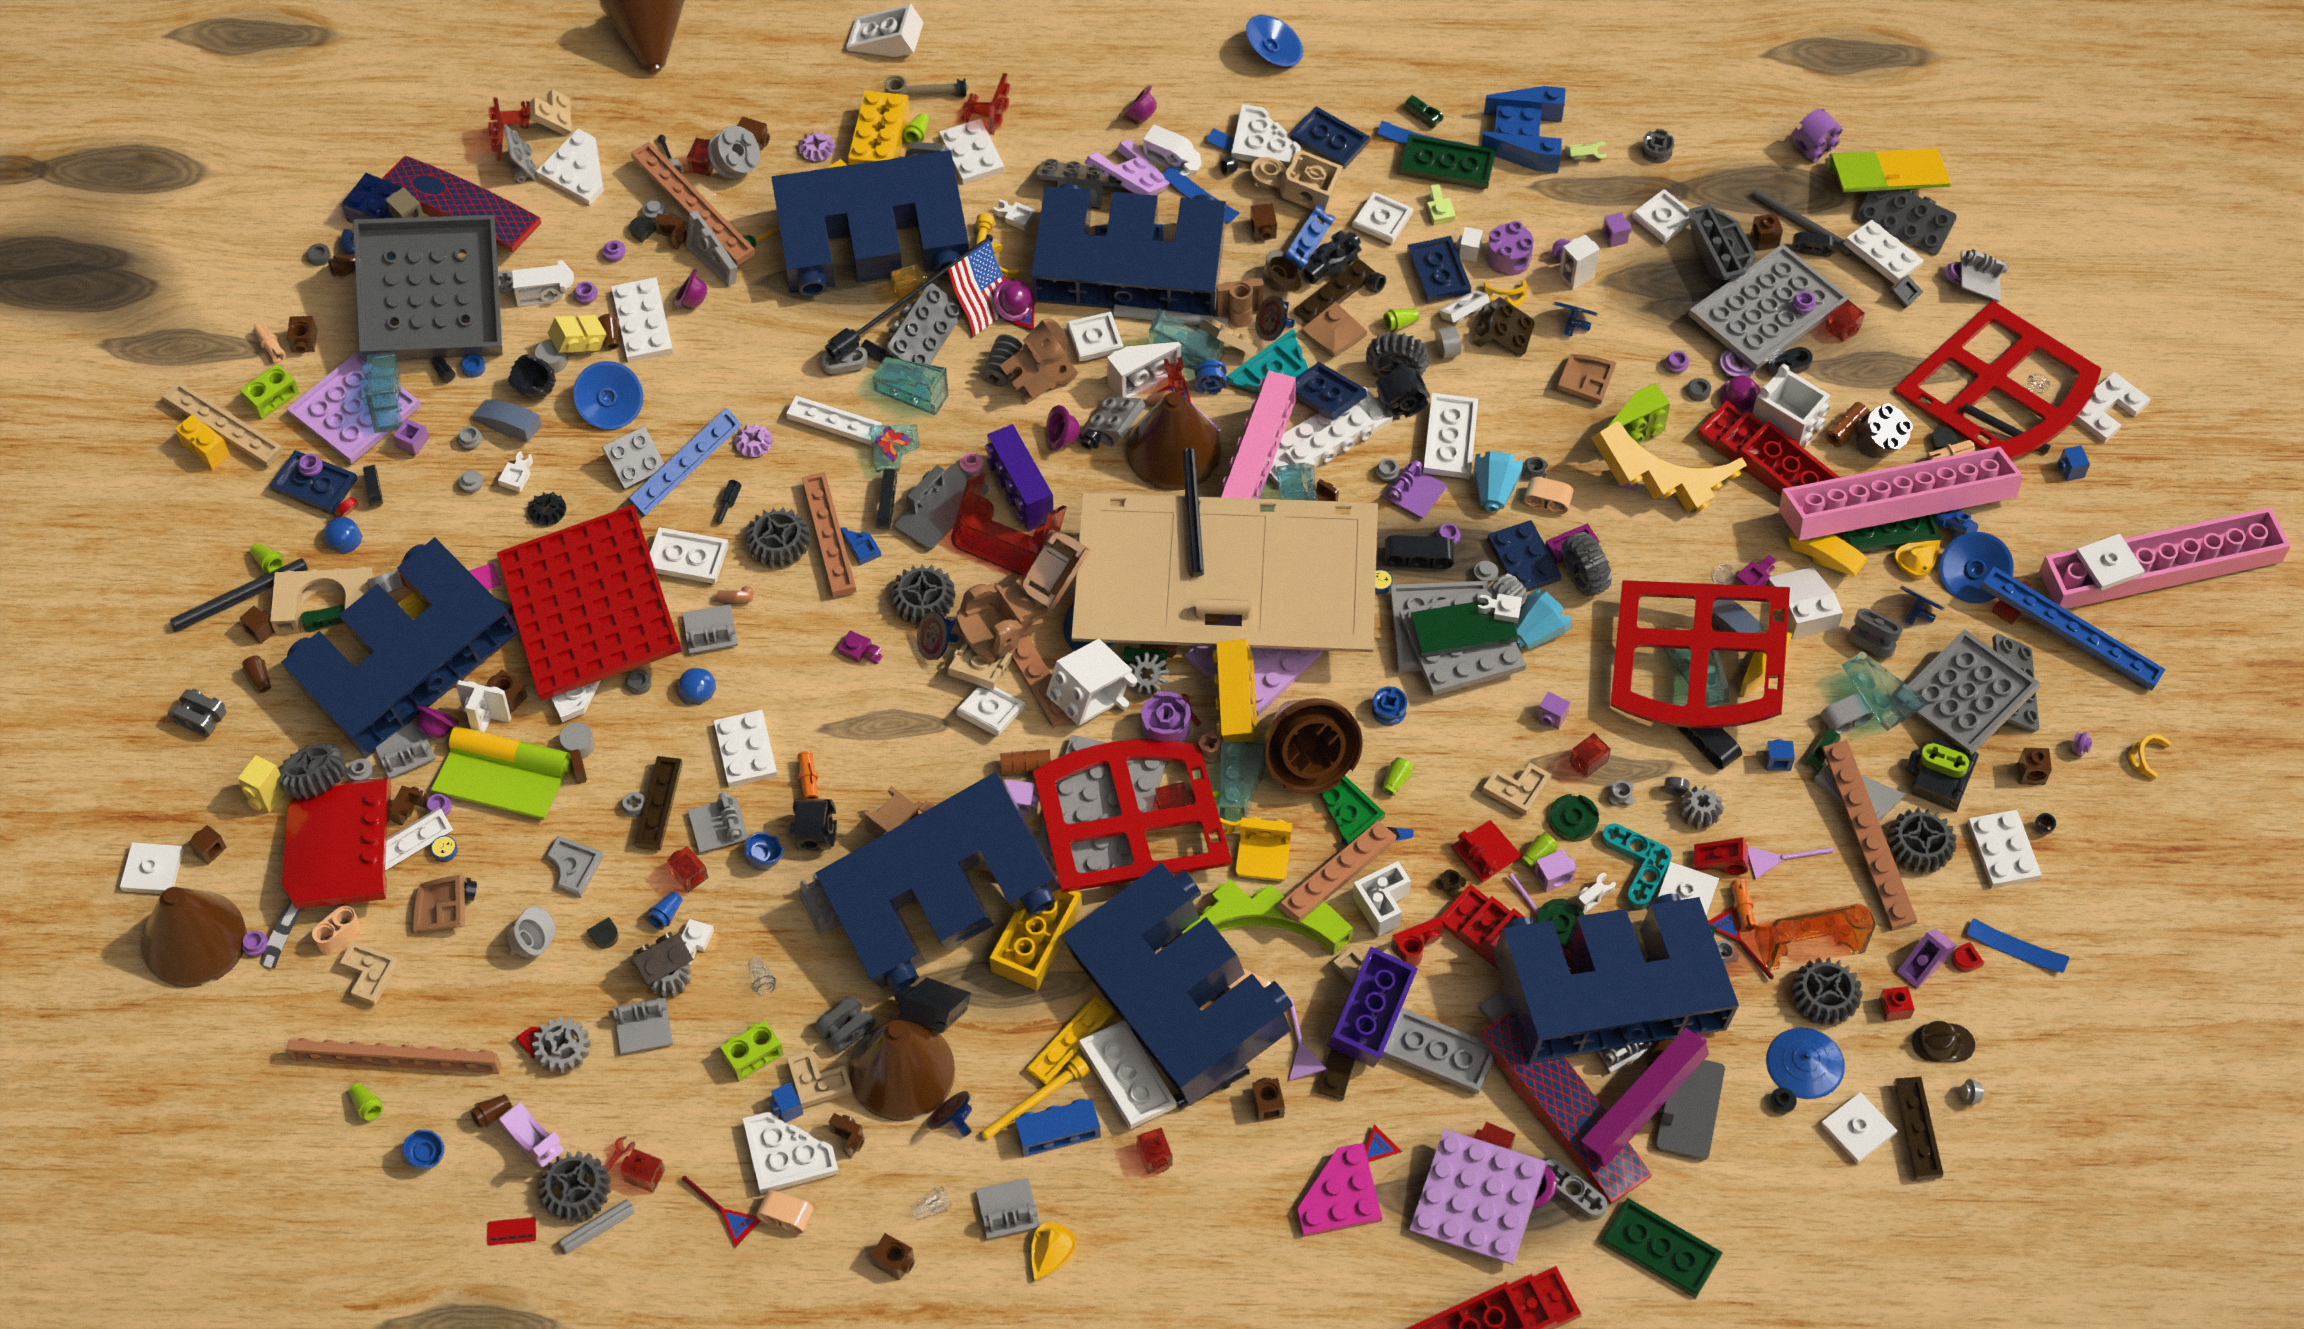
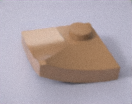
M1335 301L1303 327L1302 334L1316 346L1335 356L1366 337L1367 330Z
M1570 354L1557 389L1601 405L1616 362L1594 356Z
M454 875L439 878L419 885L414 908V932L424 933L465 927L463 876Z

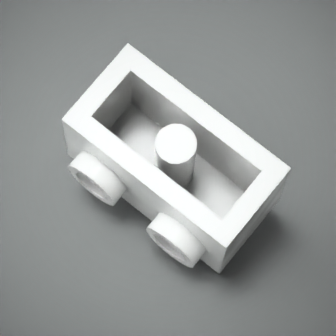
M1586 234L1578 239L1571 240L1567 245L1563 246L1559 276L1572 290L1595 277L1599 248Z

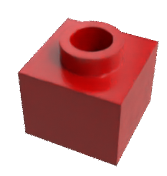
M1908 986L1882 990L1879 1000L1885 1022L1910 1019L1915 1008Z

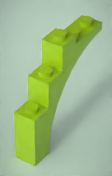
M1230 879L1225 884H1219L1213 890L1212 906L1206 907L1202 911L1200 919L1182 931L1181 935L1207 917L1219 933L1251 926L1282 928L1299 933L1319 943L1335 955L1352 940L1353 927L1325 901L1297 924L1279 909L1280 902L1285 897L1273 885L1269 884L1264 889H1258L1251 899Z

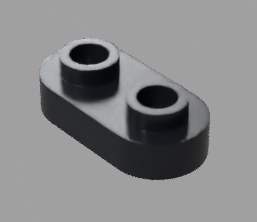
M1796 347L1779 352L1768 361L1767 370L1772 376H1775L1779 369L1777 367L1785 364L1789 367V371L1794 374L1805 371L1811 366L1813 355L1810 350L1804 347Z

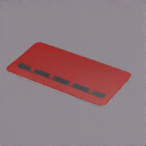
M535 1217L488 1222L487 1243L489 1246L536 1241Z

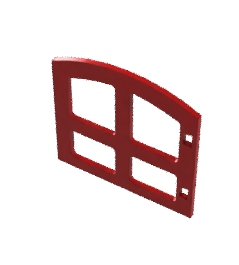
M1992 301L1896 386L1894 393L1946 427L1951 428L1966 440H1971L1980 449L2001 447L2010 460H2013L2040 448L2070 426L2090 401L2097 387L2102 368L1997 302ZM1995 322L2018 336L2020 340L1993 364H1987L1963 349V347L1989 323ZM2035 350L2042 351L2078 374L2070 393L2059 407L2053 406L2007 376ZM1947 361H1953L1975 375L1977 379L1949 404H1944L1919 388V386ZM1996 389L2044 421L2018 436L2001 441L1964 417L1965 413L1961 410L1965 403L1974 406L1987 393ZM1923 397L1931 403L1929 406H1927L1919 399ZM1979 435H1982L1983 437L1989 440L1988 444L1984 443L1977 437Z
M1622 580L1611 707L1651 722L1687 728L1734 727L1761 722L1782 715L1790 587ZM1640 598L1694 599L1696 603L1693 628L1691 630L1639 628L1637 620ZM1714 601L1768 602L1770 604L1768 632L1713 631L1711 625ZM1774 612H1782V622L1773 621ZM1637 647L1691 650L1688 699L1685 706L1657 701L1631 691L1634 653ZM1713 650L1765 653L1767 657L1764 696L1760 699L1740 704L1707 707L1705 700L1709 653ZM1769 678H1778L1777 689L1768 688Z
M1155 739L1115 741L1068 753L1033 771L1058 881L1062 886L1060 888L1061 893L1133 882L1160 862L1166 866L1172 875H1176L1183 869L1188 873L1232 865L1203 755L1197 744L1181 741L1162 742ZM1161 760L1183 763L1186 767L1195 803L1193 805L1141 812L1138 808L1127 761ZM1103 764L1108 765L1121 815L1080 823H1065L1056 783L1081 771ZM1199 769L1202 779L1194 780L1192 771ZM1196 823L1202 826L1208 848L1207 853L1154 861L1151 858L1145 834L1147 831ZM1217 832L1219 842H1211L1209 834ZM1121 835L1127 837L1133 859L1132 865L1085 873L1077 872L1070 846L1072 843Z

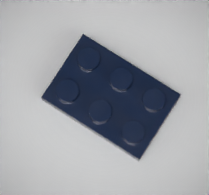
M1317 106L1290 133L1291 140L1296 141V143L1324 159L1343 166V169L1370 143V136Z
M1451 236L1408 245L1407 251L1427 303L1471 293L1472 287Z
M1320 362L1296 377L1295 398L1331 420L1336 419L1367 397L1365 388Z
M294 450L270 484L271 490L333 515L335 509L341 504L357 481L356 473L322 461L323 468L319 474L311 477L304 476L300 473L298 464L301 457L306 454Z
M1532 520L1488 534L1487 540L1505 574L1508 573L1515 576L1519 582H1522L1526 592L1561 581L1562 575Z

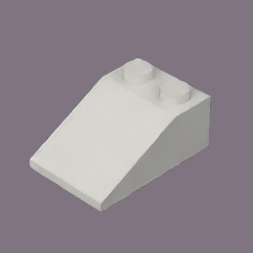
M911 4L856 17L846 48L848 51L890 57L912 54L915 51L923 21Z
M1179 342L1128 346L1114 351L1107 357V382L1117 397L1134 398L1181 373V344Z
M1814 567L1770 577L1768 581L1769 586L1790 587L1788 630L1792 633V639L1838 629L1843 615L1842 609L1835 593Z

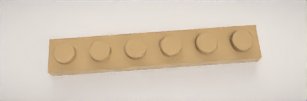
M179 381L162 396L165 403L188 417L193 414L224 440L267 467L284 452L280 444Z

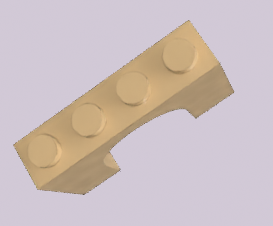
M358 567L355 569L334 568L332 570L311 569L308 571L288 570L275 572L270 620L275 634L300 633V616L303 607L312 596L318 593L333 591L346 597L345 609H347L370 590L368 579L375 577L373 569Z

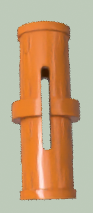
M810 751L800 752L797 755L800 771L798 781L802 786V799H819L816 784L818 773L814 769L813 753Z
M1740 879V885H1738V880H1734L1730 883L1735 901L1733 908L1738 914L1740 930L1747 932L1746 926H1748L1749 931H1753L1757 928L1752 911L1754 904L1753 900L1749 898L1747 882L1745 879Z

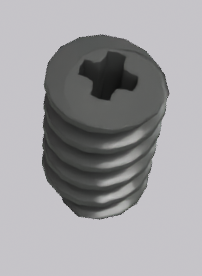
M1001 334L997 336L982 367V375L989 383L998 387L1007 385L1011 373L1006 376L999 365L1022 349V343L1012 335Z

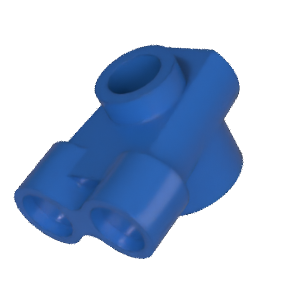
M1958 509L1947 511V513L1941 512L1935 519L1937 525L1953 530V539L1962 534L1977 532L1978 524L1971 520V515L1963 513Z

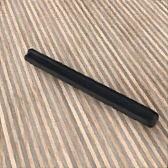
M1184 448L1182 450L1190 568L1191 575L1196 577L1204 575L1196 458L1193 448Z
M300 558L171 618L170 623L175 631L184 629L274 587L275 572L288 570L307 571L308 567L303 558Z

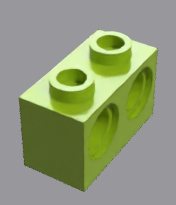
M279 364L267 369L262 375L240 389L245 404L261 419H264L299 394L295 379Z
M766 1020L751 1025L746 1032L737 1037L733 1036L727 1039L720 1046L723 1059L738 1081L784 1055L781 1042ZM760 1040H768L763 1045L756 1044ZM737 1053H745L741 1058L734 1057Z

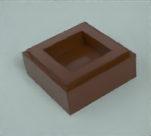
M571 750L570 756L577 783H585L587 777L580 750Z

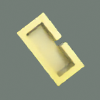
M596 315L577 316L576 320L574 316L555 317L548 332L558 353L599 351L607 335Z
M257 755L244 769L238 780L242 786V792L248 799L247 803L255 810L260 811L262 809L270 813L283 797L285 791L282 790L279 784V777L281 775L277 766Z

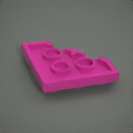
M1364 1142L1338 1147L1299 1205L1297 1214L1303 1237L1382 1221V1214Z

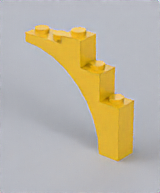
M1619 421L1591 437L1620 486L1628 482L1632 486L1638 481L1643 480L1654 499L1661 495L1665 499L1676 493L1687 513L1693 509L1699 512L1709 506L1708 500L1715 497L1713 491L1723 486L1721 481L1726 478L1729 481L1741 475L1739 470L1747 466L1742 457L1727 465L1714 468L1692 469L1673 465L1643 449L1629 436Z

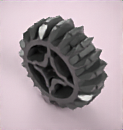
M1386 332L1384 336L1378 335L1377 338H1373L1367 347L1366 364L1375 376L1385 377L1401 364H1406L1408 368L1417 369L1422 376L1428 367L1429 355L1426 345L1421 344L1420 339H1414V335L1406 336L1405 333L1397 334L1395 332L1394 334H1389Z
M773 507L769 513L763 510V516L755 515V521H750L749 528L746 529L745 539L750 555H753L755 561L761 560L763 566L770 563L772 568L776 564H780L783 568L784 563L787 562L792 565L793 559L800 561L801 554H806L807 547L810 544V530L808 529L807 522L802 520L800 513L795 515L792 509L786 512L783 507L780 511H776Z
M1586 532L1575 533L1565 539L1561 549L1562 560L1576 588H1579L1581 593L1586 594L1588 597L1605 592L1604 590L1611 586V568L1601 546L1597 544V540L1593 539Z
M921 564L918 569L912 565L911 571L903 569V576L897 575L896 582H892V590L890 592L892 607L896 609L898 616H903L905 622L911 619L913 625L921 621L929 612H936L943 619V614L949 615L950 608L955 604L956 592L948 573L943 574L941 568L934 570L932 564L929 568H925Z
M315 743L311 747L306 746L305 749H298L297 753L290 754V758L283 761V765L279 767L281 775L279 777V784L290 798L296 797L299 800L303 797L309 799L311 796L317 797L318 794L326 793V790L334 788V784L341 781V777L345 775V770L347 769L346 762L341 751L335 748L333 744L322 743L319 745Z
M1919 807L1915 809L1914 813L1909 809L1905 811L1904 815L1900 813L1896 820L1892 821L1887 833V844L1891 848L1892 856H1897L1895 859L1896 863L1904 862V870L1910 866L1913 867L1914 873L1918 869H1922L1924 874L1928 873L1929 869L1935 873L1939 867L1944 868L1947 862L1952 859L1953 852H1955L1957 847L1955 843L1957 838L1956 834H1953V826H1946L1947 818L1940 820L1939 812L1932 815L1929 808L1925 810V813H1922ZM1915 828V831L1908 832V834H1902L1908 829ZM1935 847H1941V849L1934 853H1928L1929 850H1934Z
M1820 957L1816 959L1815 963L1809 960L1805 967L1801 966L1798 974L1794 975L1791 992H1793L1792 1001L1798 1002L1796 1005L1797 1010H1804V1018L1809 1015L1813 1017V1023L1817 1022L1818 1019L1822 1020L1823 1026L1827 1025L1828 1020L1834 1026L1838 1024L1839 1020L1844 1023L1849 1016L1855 1015L1856 1009L1861 1004L1860 999L1863 993L1860 990L1862 986L1861 981H1856L1857 972L1849 973V965L1843 968L1841 967L1840 960L1834 964L1830 957L1826 959V962H1823ZM1839 984L1843 987L1846 997L1843 996V992L1839 989ZM1807 985L1811 987V991L1815 994L1814 999L1809 994Z
M579 1150L575 1157H572L568 1151L566 1153L567 1158L565 1159L557 1155V1163L549 1162L547 1164L549 1171L542 1170L541 1176L543 1179L538 1180V1186L541 1188L538 1190V1196L542 1199V1206L547 1208L549 1215L556 1214V1218L559 1221L566 1216V1220L569 1223L572 1222L574 1217H577L578 1221L582 1222V1216L586 1214L592 1219V1210L601 1212L600 1203H607L608 1198L606 1194L611 1192V1188L608 1185L611 1179L609 1175H606L608 1173L606 1166H601V1160L598 1158L593 1160L590 1153L583 1157L582 1152ZM588 1173L595 1178L594 1188L589 1187V1184L586 1183ZM555 1185L559 1186L560 1190L563 1191L561 1201L554 1196Z

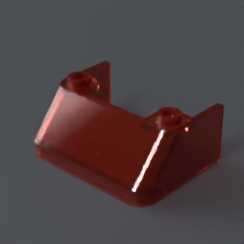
M981 472L966 482L951 535L952 544L960 551L1023 576L1029 570L1042 546L1046 544L1044 540L1048 534L1054 531L1060 532L1067 507L1062 505L1050 512L1046 523L1039 525L1035 529L1033 537L992 520L994 514L993 504L990 500L980 496L986 476L985 473Z

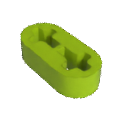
M1934 743L1927 744L1922 750L1921 762L1925 767L1955 778L1962 777L1967 773L1969 759L1965 754ZM1932 753L1936 754L1934 759L1929 758ZM1956 762L1961 763L1958 768L1954 767Z

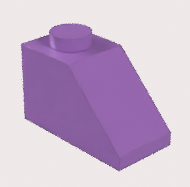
M1938 929L1931 930L1924 935L1897 972L1916 988H1919L1943 964L1956 947V944Z

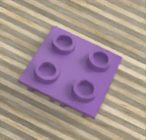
M1414 460V462H1410L1404 467L1382 497L1423 519L1448 485L1423 473L1421 462Z

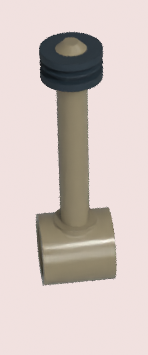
M892 75L886 78L884 83L885 93L902 95L957 92L959 97L960 94L967 96L968 90L966 78H963V81L957 79V83L907 86L905 78L900 75Z

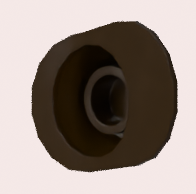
M1280 250L1270 251L1266 256V264L1263 268L1265 281L1274 290L1283 288L1288 291H1298L1301 288V280L1298 269L1295 267L1296 264L1283 257L1285 252Z
M1937 1020L1916 1029L1912 1037V1046L1917 1055L1926 1061L1961 1062L1970 1058L1974 1053L1975 1040L1968 1029L1963 1026Z

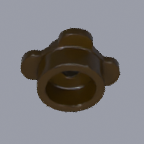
M1451 869L1446 870L1442 874L1441 879L1436 881V887L1446 891L1450 897L1457 896L1458 890L1466 885V879L1461 877L1457 871Z

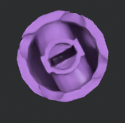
M1819 108L1808 114L1800 122L1803 126L1800 129L1796 127L1791 135V141L1809 159L1816 162L1823 156L1824 151L1828 149L1833 150L1840 143L1838 137L1843 132V128L1823 108L1822 110Z
M1512 221L1492 229L1489 233L1486 257L1488 265L1499 274L1500 271L1506 272L1508 276L1518 275L1526 271L1531 262L1534 245L1531 232L1523 227L1519 221Z
M1169 691L1158 692L1144 702L1141 709V728L1145 739H1155L1162 742H1184L1188 738L1191 730V713L1189 704H1186L1182 696Z

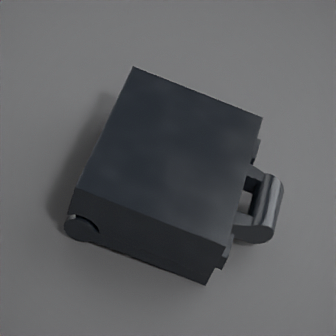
M1934 737L1933 741L1929 742V744H1939L1961 752L1968 757L1969 767L1967 773L1962 777L1955 778L1929 769L1922 765L1921 770L1916 769L1922 752L1912 751L1905 766V770L1915 777L1911 786L1913 789L1911 795L1957 812L1979 754L1974 752L1970 755L1961 747ZM1932 753L1929 758L1934 759L1936 754ZM1956 762L1954 767L1958 768L1961 763Z
M926 977L914 988L909 985L903 986L895 993L894 998L900 1003L899 1017L936 1029L938 1033H943L968 1010L967 1006L969 1005L971 992Z

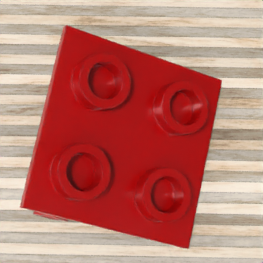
M1491 820L1471 833L1462 831L1458 835L1460 840L1451 845V848L1482 883L1522 857L1521 853Z

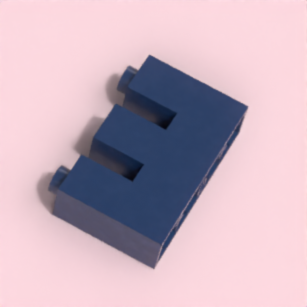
M951 150L771 176L790 293L800 292L805 296H815L823 293L827 287L835 286L829 239L850 236L858 283L893 278V272L902 269L897 229L917 227L925 273L933 271L938 273L969 250V241ZM948 272L944 273L943 276H949Z
M1064 183L1058 187L1045 186L1031 274L1033 301L1114 309L1115 305L1215 316L1216 284H1219L1225 235L1226 201H1217L1209 195H1197L1193 198L1180 197L1175 242L1155 241L1158 225L1157 195L1112 192L1107 235L1096 236L1089 235L1091 221L1090 190L1081 189L1079 186L1070 183Z
M436 537L426 545L419 544L412 547L405 554L403 563L397 567L410 591L427 607L414 620L378 583L339 614L352 636L370 654L365 660L354 667L318 631L311 638L306 637L296 641L288 650L287 657L281 661V664L295 684L365 758L375 752L377 746L419 715L420 710L416 706L429 707L456 685L458 680H462L519 633L507 609Z
M997 771L815 872L871 981L880 988L889 985L892 992H897L903 986H910L919 979L916 969L926 964L899 909L918 900L939 941L948 950H951L994 926L966 873L972 868L986 861L1011 907L1016 912L1025 908L1029 916L1038 914L1051 907L1056 902L1052 893L1062 888L1006 783Z
M1160 862L1061 936L1074 959L1121 1019L1128 1024L1135 1037L1189 1106H1191L1289 1033L1291 1029L1284 1012L1290 1009L1293 1004L1276 981L1271 982L1264 988L1252 973L1205 1009L1200 1010V1007L1245 975V972L1236 952L1207 917L1157 954L1155 953L1188 926L1200 919L1193 900L1201 895V891L1184 869L1173 876L1166 866Z
M1670 893L1659 896L1650 903L1648 912L1639 930L1650 962L1646 963L1626 909L1577 916L1567 940L1577 974L1572 975L1570 974L1552 920L1534 923L1530 917H1520L1509 921L1502 928L1493 956L1528 1063L1626 1047V1045L1631 1047L1636 1043L1639 1045V1043L1648 1044L1676 1039L1685 1028L1693 1033L1698 1032L1700 1034L1727 1030L1739 1007V1003L1700 897L1681 900L1678 894Z

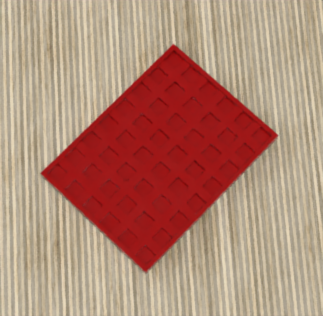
M634 505L497 552L536 690L541 701L682 652Z

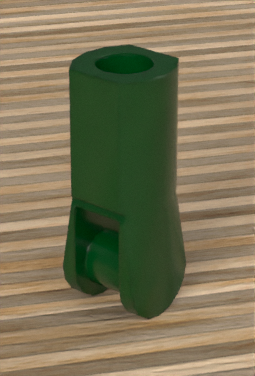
M1411 95L1404 104L1406 110L1420 118L1430 128L1436 127V123L1444 119L1443 114L1439 110L1427 105L1414 95Z
M342 604L321 610L306 611L301 614L300 620L303 623L304 630L312 632L323 627L344 623L339 614L345 608Z
M1125 646L1123 661L1126 664L1133 663L1138 665L1135 657L1140 656L1144 662V653H1149L1150 658L1155 654L1159 655L1156 662L1158 664L1168 659L1169 653L1165 650H1149ZM1167 664L1161 667V671L1167 668Z
M1827 729L1807 758L1805 765H1811L1817 768V772H1820L1826 763L1823 747L1839 742L1841 736L1837 732ZM1815 755H1818V756L1822 757L1823 759L1821 760V759L1815 757Z

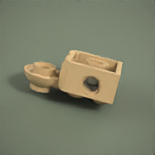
M1300 150L1294 153L1288 168L1275 158L1261 157L1252 163L1251 172L1257 185L1262 189L1267 190L1276 187L1280 189L1282 198L1312 210L1319 204L1325 212L1337 186L1343 166Z

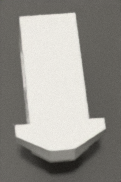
M1154 124L1143 139V153L1151 162L1165 168L1174 165L1181 171V175H1186L1188 178L1195 175L1202 165L1200 153L1194 150L1192 143L1187 138Z
M563 260L558 261V265L512 270L513 287L518 307L557 302L562 299L565 292L570 290L574 282V274Z

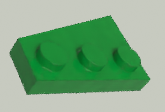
M1344 776L1340 779L1341 784L1320 793L1348 846L1375 822H1380L1384 819L1385 812L1351 780Z

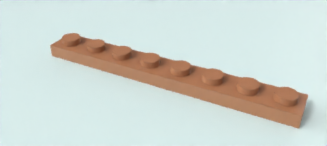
M650 142L631 152L632 159L688 216L689 213L695 210L699 212L737 266L756 255L755 249Z
M1844 740L1824 746L1823 753L1891 930L1916 924L1917 918L1848 741Z
M307 1038L288 1040L286 1048L292 1061L499 1074L501 1067L497 1053L490 1050H480L479 1052L467 1051L463 1048L442 1050L435 1046H430L426 1049L416 1048L412 1045L395 1047L385 1043L364 1045L357 1041H352L349 1044L338 1043L334 1040L316 1042Z

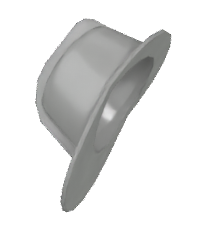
M535 906L529 907L521 914L514 926L509 930L507 936L511 947L510 955L517 954L521 957L540 956L555 936V925L548 912Z

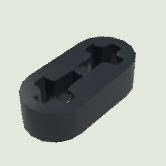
M1798 232L1793 236L1792 249L1797 253L1828 257L1835 253L1836 240L1832 236L1809 232Z
M375 464L363 467L371 506L384 504Z

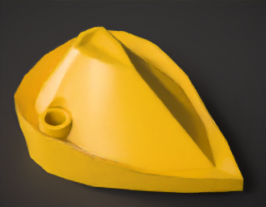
M1940 540L1908 543L1900 546L1895 552L1897 567L1904 574L1915 580L1926 578L1932 571L1937 559Z
M1045 1222L1035 1231L1032 1242L1034 1281L1055 1272L1074 1256L1077 1244L1076 1236L1065 1226L1054 1222Z

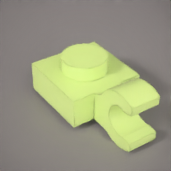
M1596 141L1590 144L1565 145L1566 154L1573 156L1575 160L1585 159L1586 155L1593 154L1600 159L1607 157L1605 153L1599 154L1597 151L1599 146L1606 145V142Z
M1439 184L1431 185L1429 196L1432 202H1428L1427 209L1433 225L1455 221L1456 215L1450 198H1442Z

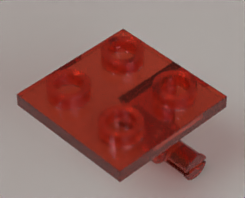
M1003 73L992 102H977L978 95L975 94L973 97L974 93H971L968 101L963 105L964 111L960 119L964 122L966 118V122H969L973 113L990 117L989 134L994 135L996 127H1000L1002 124L1003 110L1007 111L1010 98H1007L1010 90V84L1007 83L1008 74Z
M493 97V106L489 107V119L492 122H488V133L493 136L491 139V151L496 152L497 161H502L503 125L506 124L510 127L520 123V127L523 129L524 125L526 129L529 127V101H526V107L525 101H522L521 109L518 111H500L498 98Z

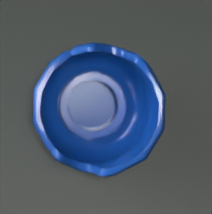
M347 517L332 519L325 526L322 533L326 546L330 550L335 549L341 554L355 550L361 544L363 537L357 524Z
M701 668L686 670L682 673L677 683V695L686 704L688 702H695L700 705L711 699L716 690L714 676L708 670Z
M766 832L752 834L747 838L743 847L747 862L757 869H769L775 866L784 851V847H781L778 837L771 836Z
M417 1130L405 1138L402 1153L405 1161L412 1168L428 1170L435 1167L442 1160L444 1144L441 1137L433 1131Z

